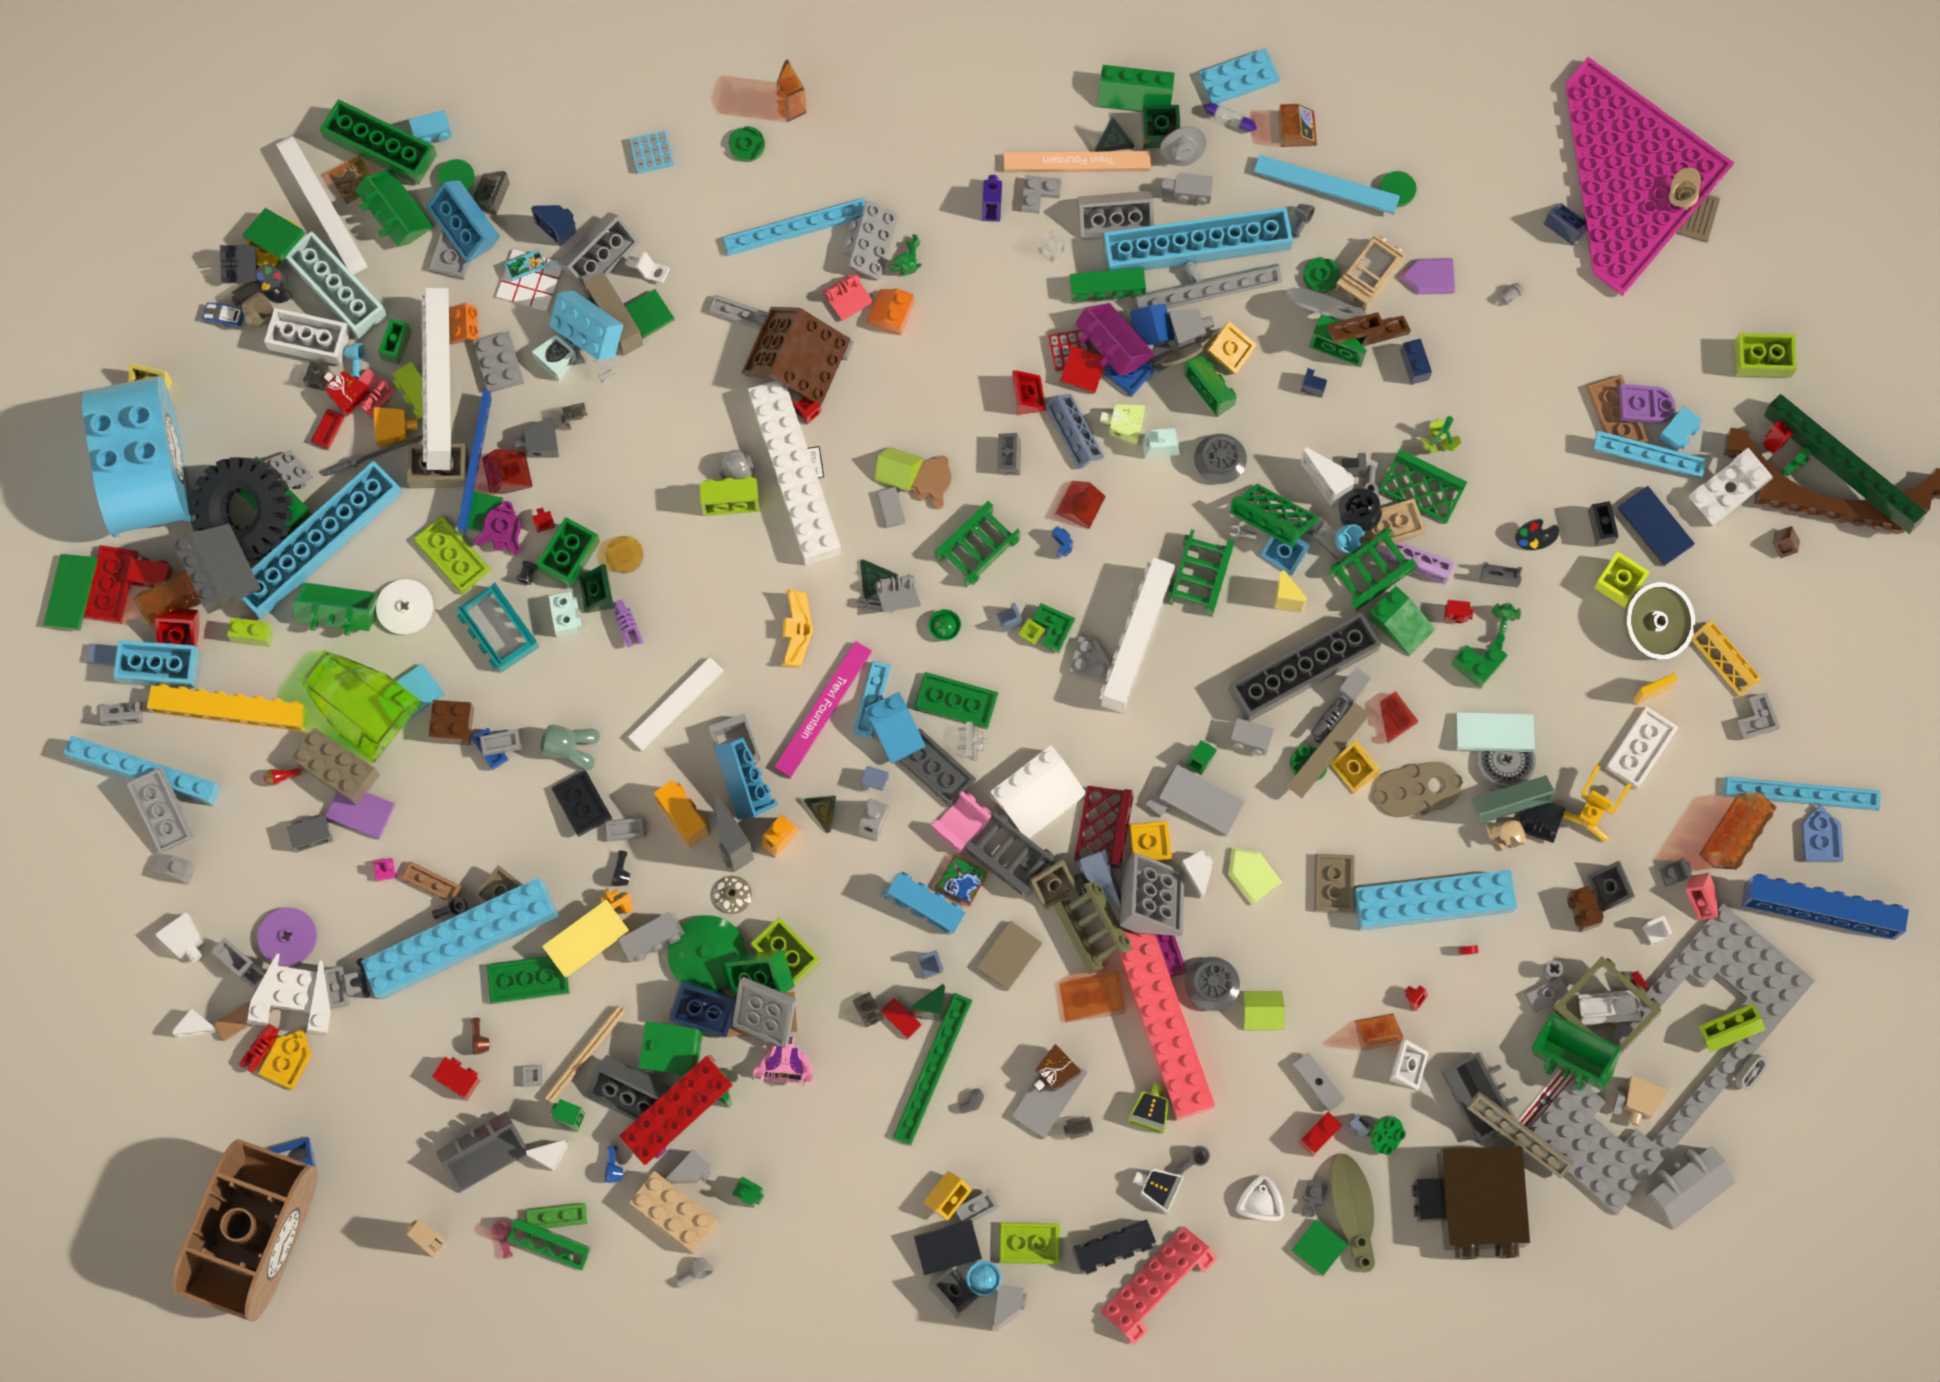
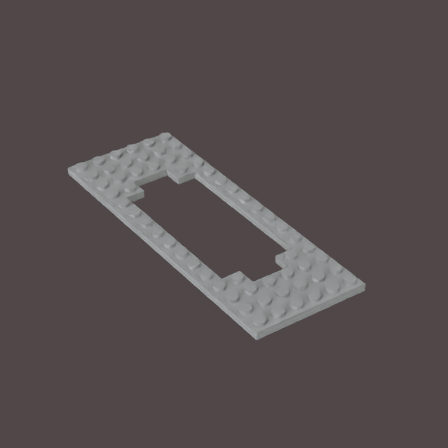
M1724 904L1717 910V918L1708 920L1645 995L1650 999H1656L1662 1006L1688 975L1704 988L1712 977L1717 974L1746 999L1738 1009L1753 1003L1755 1004L1766 1030L1736 1042L1653 1141L1636 1129L1625 1142H1622L1594 1117L1606 1102L1591 1089L1593 1086L1588 1083L1582 1091L1577 1090L1578 1086L1575 1085L1576 1077H1573L1530 1128L1531 1131L1573 1161V1165L1567 1173L1615 1215L1623 1209L1815 982L1814 979ZM1640 1000L1641 1019L1643 1021L1652 1010ZM1642 1021L1620 1023L1606 1040L1619 1046Z

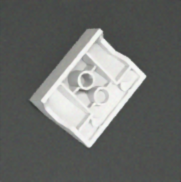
M1051 745L990 791V798L1003 809L1012 825L1029 839L1086 796V792L1067 764Z

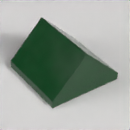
M602 564L579 577L585 613L614 608L606 564Z
M944 984L911 1006V1014L918 1018L941 1021L945 998Z

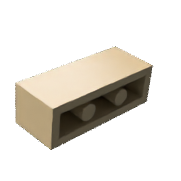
M421 1219L413 1221L407 1229L409 1232L406 1235L433 1257L446 1243V1240Z

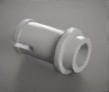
M1193 262L1185 264L1183 272L1187 274L1191 283L1203 281L1196 269L1197 265Z
M1513 283L1511 288L1499 296L1500 300L1505 305H1508L1514 298L1521 296L1524 289L1519 283Z

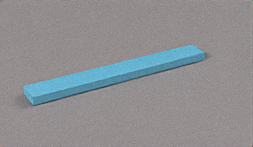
M1259 155L1254 169V174L1391 214H1395L1400 198L1399 195L1262 155Z
M857 199L723 237L727 254L731 256L852 222L862 216L865 199Z
M1725 777L1724 797L1808 805L1821 804L1822 806L1873 811L1880 810V791L1737 777Z

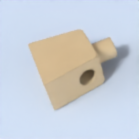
M1634 1075L1630 1076L1627 1081L1626 1099L1623 1106L1624 1110L1631 1112L1628 1123L1639 1126L1642 1117L1646 1119L1652 1118L1668 1089Z

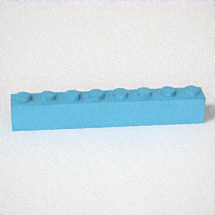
M70 736L64 754L71 760L132 780L162 767L175 794L211 806L214 805L220 790L216 782L75 736Z

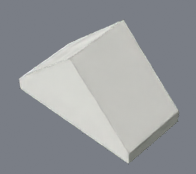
M193 1009L186 1014L173 1030V1035L177 1038L217 1033V1029Z
M565 1140L527 1150L526 1153L529 1158L554 1171L568 1145Z

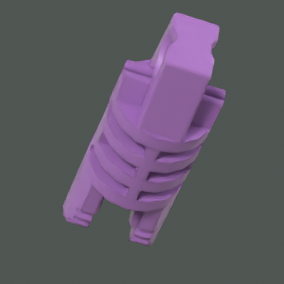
M622 599L615 601L616 612H614V616L627 648L632 647V641L629 637L632 633L635 636L636 642L642 644L643 640L630 608L626 609Z

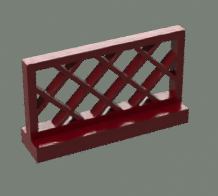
M1087 785L1074 861L1080 862L1079 859L1082 858L1080 857V850L1087 845L1093 853L1107 848L1110 852V865L1113 868L1121 869L1134 800L1132 790H1117ZM1091 791L1099 792L1103 798L1093 803L1090 799ZM1113 794L1120 795V801L1112 806L1108 798ZM1106 801L1110 809L1101 814L1096 806ZM1094 808L1099 816L1090 822L1087 818V813ZM1113 811L1117 818L1116 821L1109 825L1104 817ZM1102 819L1107 827L1098 833L1093 825ZM1091 827L1096 835L1086 840L1083 836L1084 831ZM1110 829L1113 833V839L1105 843L1101 835ZM1099 837L1104 845L1094 851L1089 843Z

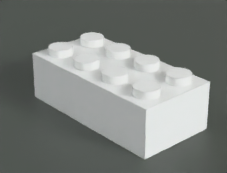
M274 308L264 342L270 351L341 366L350 329L347 323Z

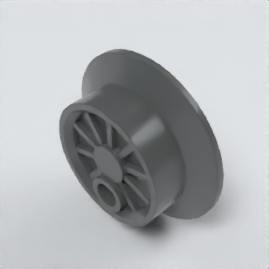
M1213 434L1204 438L1195 450L1194 462L1197 471L1203 478L1212 483L1225 484L1236 480L1243 473L1247 463V455L1243 445L1236 438L1227 434Z
M1205 957L1196 961L1189 968L1185 978V989L1189 999L1197 1007L1207 1011H1219L1227 1008L1235 1001L1240 989V979L1236 969L1228 961L1219 957Z

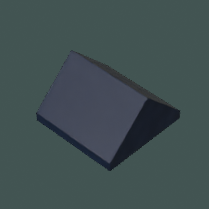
M1562 203L1549 211L1544 225L1571 245H1574L1587 229L1585 220Z

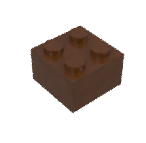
M432 700L428 736L431 743L470 745L474 714L472 703Z

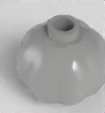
M731 450L723 456L721 468L718 470L722 479L733 478L736 480L745 476H751V469L754 468L749 454L744 455L740 450Z

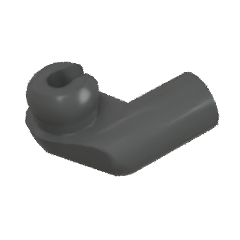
M980 1089L972 1090L969 1102L959 1104L961 1114L980 1108L984 1099V1094Z

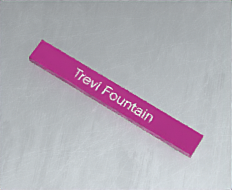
M855 641L774 768L777 771L792 778L868 660L872 650Z

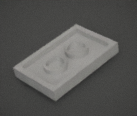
M509 331L473 341L487 390H490L492 393L524 384Z

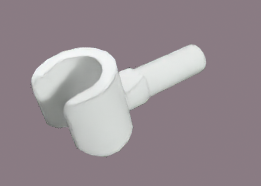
M1237 525L1231 526L1232 530L1238 531L1237 534L1230 533L1233 539L1240 537L1256 539L1257 534L1241 531Z

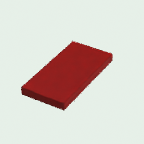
M99 545L98 560L84 619L122 624L131 586L126 579L131 558L137 559L138 552L136 550Z

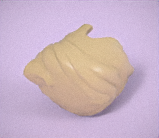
M1505 820L1486 825L1490 839L1495 840L1502 851L1506 850L1505 843L1513 848L1527 843L1525 831L1521 823L1516 820Z

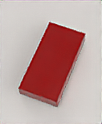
M327 409L311 439V443L329 450L345 416Z
M895 998L880 1011L907 1039L922 1026Z

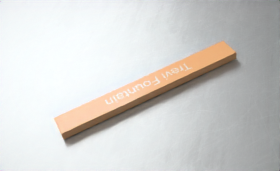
M1150 151L1004 153V172L1151 170Z

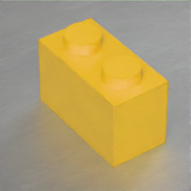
M947 1171L924 1200V1203L935 1214L948 1221L972 1189L961 1178Z

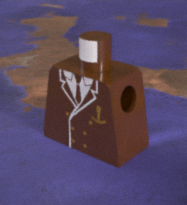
M1055 1044L1037 1066L1035 1072L1040 1077L1032 1085L1039 1093L1047 1086L1055 1092L1079 1077L1081 1070Z

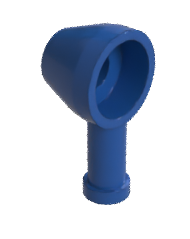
M609 1145L607 1146L608 1157L605 1183L622 1181L623 1168L615 1165L617 1146Z

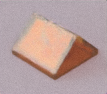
M1394 1014L1355 1021L1361 1051L1399 1044L1403 1039V1034Z

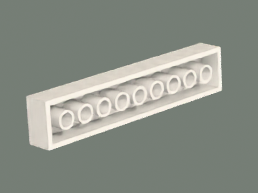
M426 288V295H422L423 462H427V470H450L449 288Z
M773 381L748 389L749 398L805 565L842 555L841 546L787 387L778 381Z

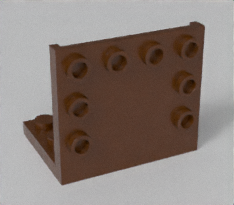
M770 307L741 373L747 377L773 378L813 403L817 401L821 406L850 342V338L800 307Z

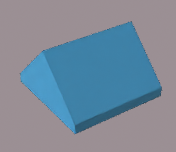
M1271 536L1260 556L1292 576L1307 555L1310 545L1298 538L1297 544L1290 547Z

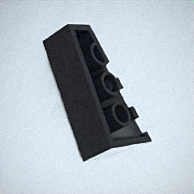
M1146 1219L1124 1227L1120 1232L1108 1233L1100 1240L1099 1238L1089 1240L1082 1247L1080 1244L1073 1246L1072 1253L1080 1273L1086 1272V1275L1098 1271L1097 1267L1101 1265L1109 1267L1116 1264V1259L1123 1257L1126 1260L1135 1256L1134 1252L1141 1250L1143 1253L1153 1249L1152 1245L1156 1243V1240Z

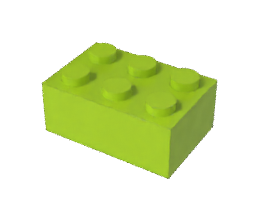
M1739 333L1734 341L1736 376L1792 377L1797 370L1795 334Z
M745 476L736 480L724 478L723 481L708 479L704 480V482H699L703 516L760 512L756 478Z
M780 917L750 943L756 953L784 950L795 987L820 964V958Z

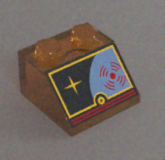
M1280 104L1278 110L1280 147L1317 146L1314 111L1300 104Z

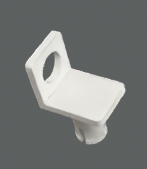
M646 252L642 253L640 259L628 256L625 263L627 268L637 269L644 279L658 283H664L670 270L669 266L654 263ZM656 270H663V274L660 277H654Z

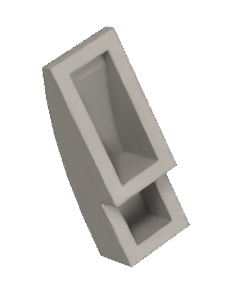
M224 937L211 952L256 992L266 973Z

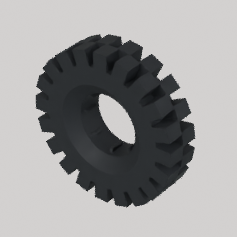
M229 457V459L216 461V465H210L204 470L206 476H199L195 484L200 487L199 490H192L190 499L196 501V505H189V515H196V520L191 521L193 531L230 524L247 561L265 557L272 551L271 548H276L282 542L280 536H287L290 527L285 525L286 521H292L293 511H287V506L293 505L292 496L285 495V491L289 490L286 481L279 480L281 474L276 469L269 468L270 464L264 461L244 457ZM241 489L251 493L257 504V515L254 522L250 526H245L243 530L238 525L233 524L228 511L232 496L236 492L239 493Z

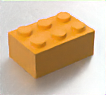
M671 780L655 791L654 796L658 805L690 848L709 835L707 830L709 828L708 822L702 813L698 815L693 800L686 798V791L680 783L676 784L674 780Z

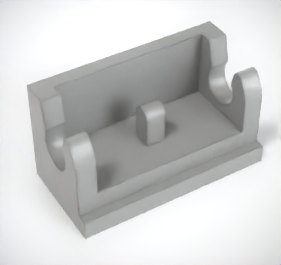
M135 701V703L100 704V722L104 726L143 723V703Z

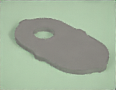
M1290 288L1284 292V295L1290 301L1303 308L1343 321L1367 315L1363 309L1354 304L1312 290ZM1339 309L1346 310V311H1348V312H1350V313L1343 312V311H1341V310H1339Z

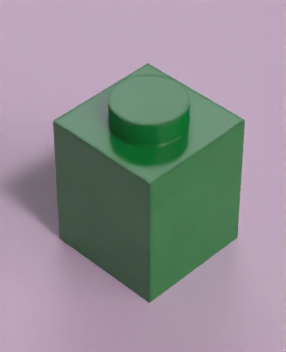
M1200 740L1189 756L1185 766L1202 775L1213 760L1217 749Z

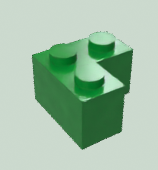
M1494 643L1482 656L1466 645L1454 658L1451 665L1481 689L1505 662L1508 655Z

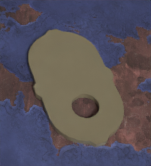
M1429 762L1420 765L1415 763L1409 764L1406 768L1392 770L1384 774L1376 785L1373 800L1385 813L1394 817H1407L1416 814L1421 816L1427 815L1430 811L1452 805L1460 794L1463 780L1451 766L1442 762ZM1432 778L1443 780L1445 788L1441 793H1434L1429 789L1428 783Z

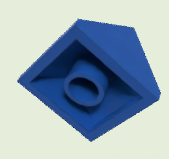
M1166 304L1149 305L1130 312L1133 329L1147 346L1175 340Z

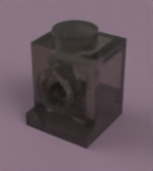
M318 359L315 362L310 361L306 375L303 378L306 387L321 391L325 390L327 383L323 379L330 372V368L326 365L325 361Z

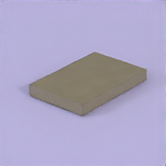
M1315 854L1314 912L1354 913L1355 855Z
M1010 921L979 962L976 969L1008 991L1041 947L1042 942Z

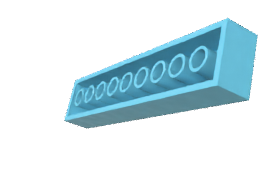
M1286 207L1104 232L1103 237L1108 271L1132 268L1150 270L1185 265L1189 262L1200 263L1291 250L1293 243Z
M372 461L251 569L261 590L240 600L260 620L263 619L402 494L400 487Z
M536 878L370 956L361 962L375 997L385 999L555 919L559 915L545 881Z

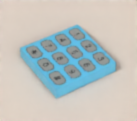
M666 131L630 138L638 174L674 166Z

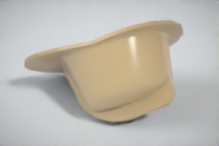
M1684 168L1674 176L1669 193V200L1673 205L1688 210L1689 207L1697 203L1701 176L1696 169Z

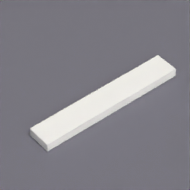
M709 657L628 738L641 751L646 749L724 670Z

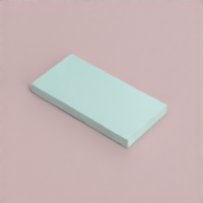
M1456 713L1457 750L1535 751L1534 714Z

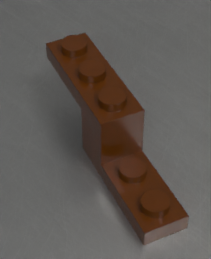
M1378 312L1333 323L1327 328L1334 344L1357 339L1362 346L1409 335L1411 332L1404 315L1382 321Z

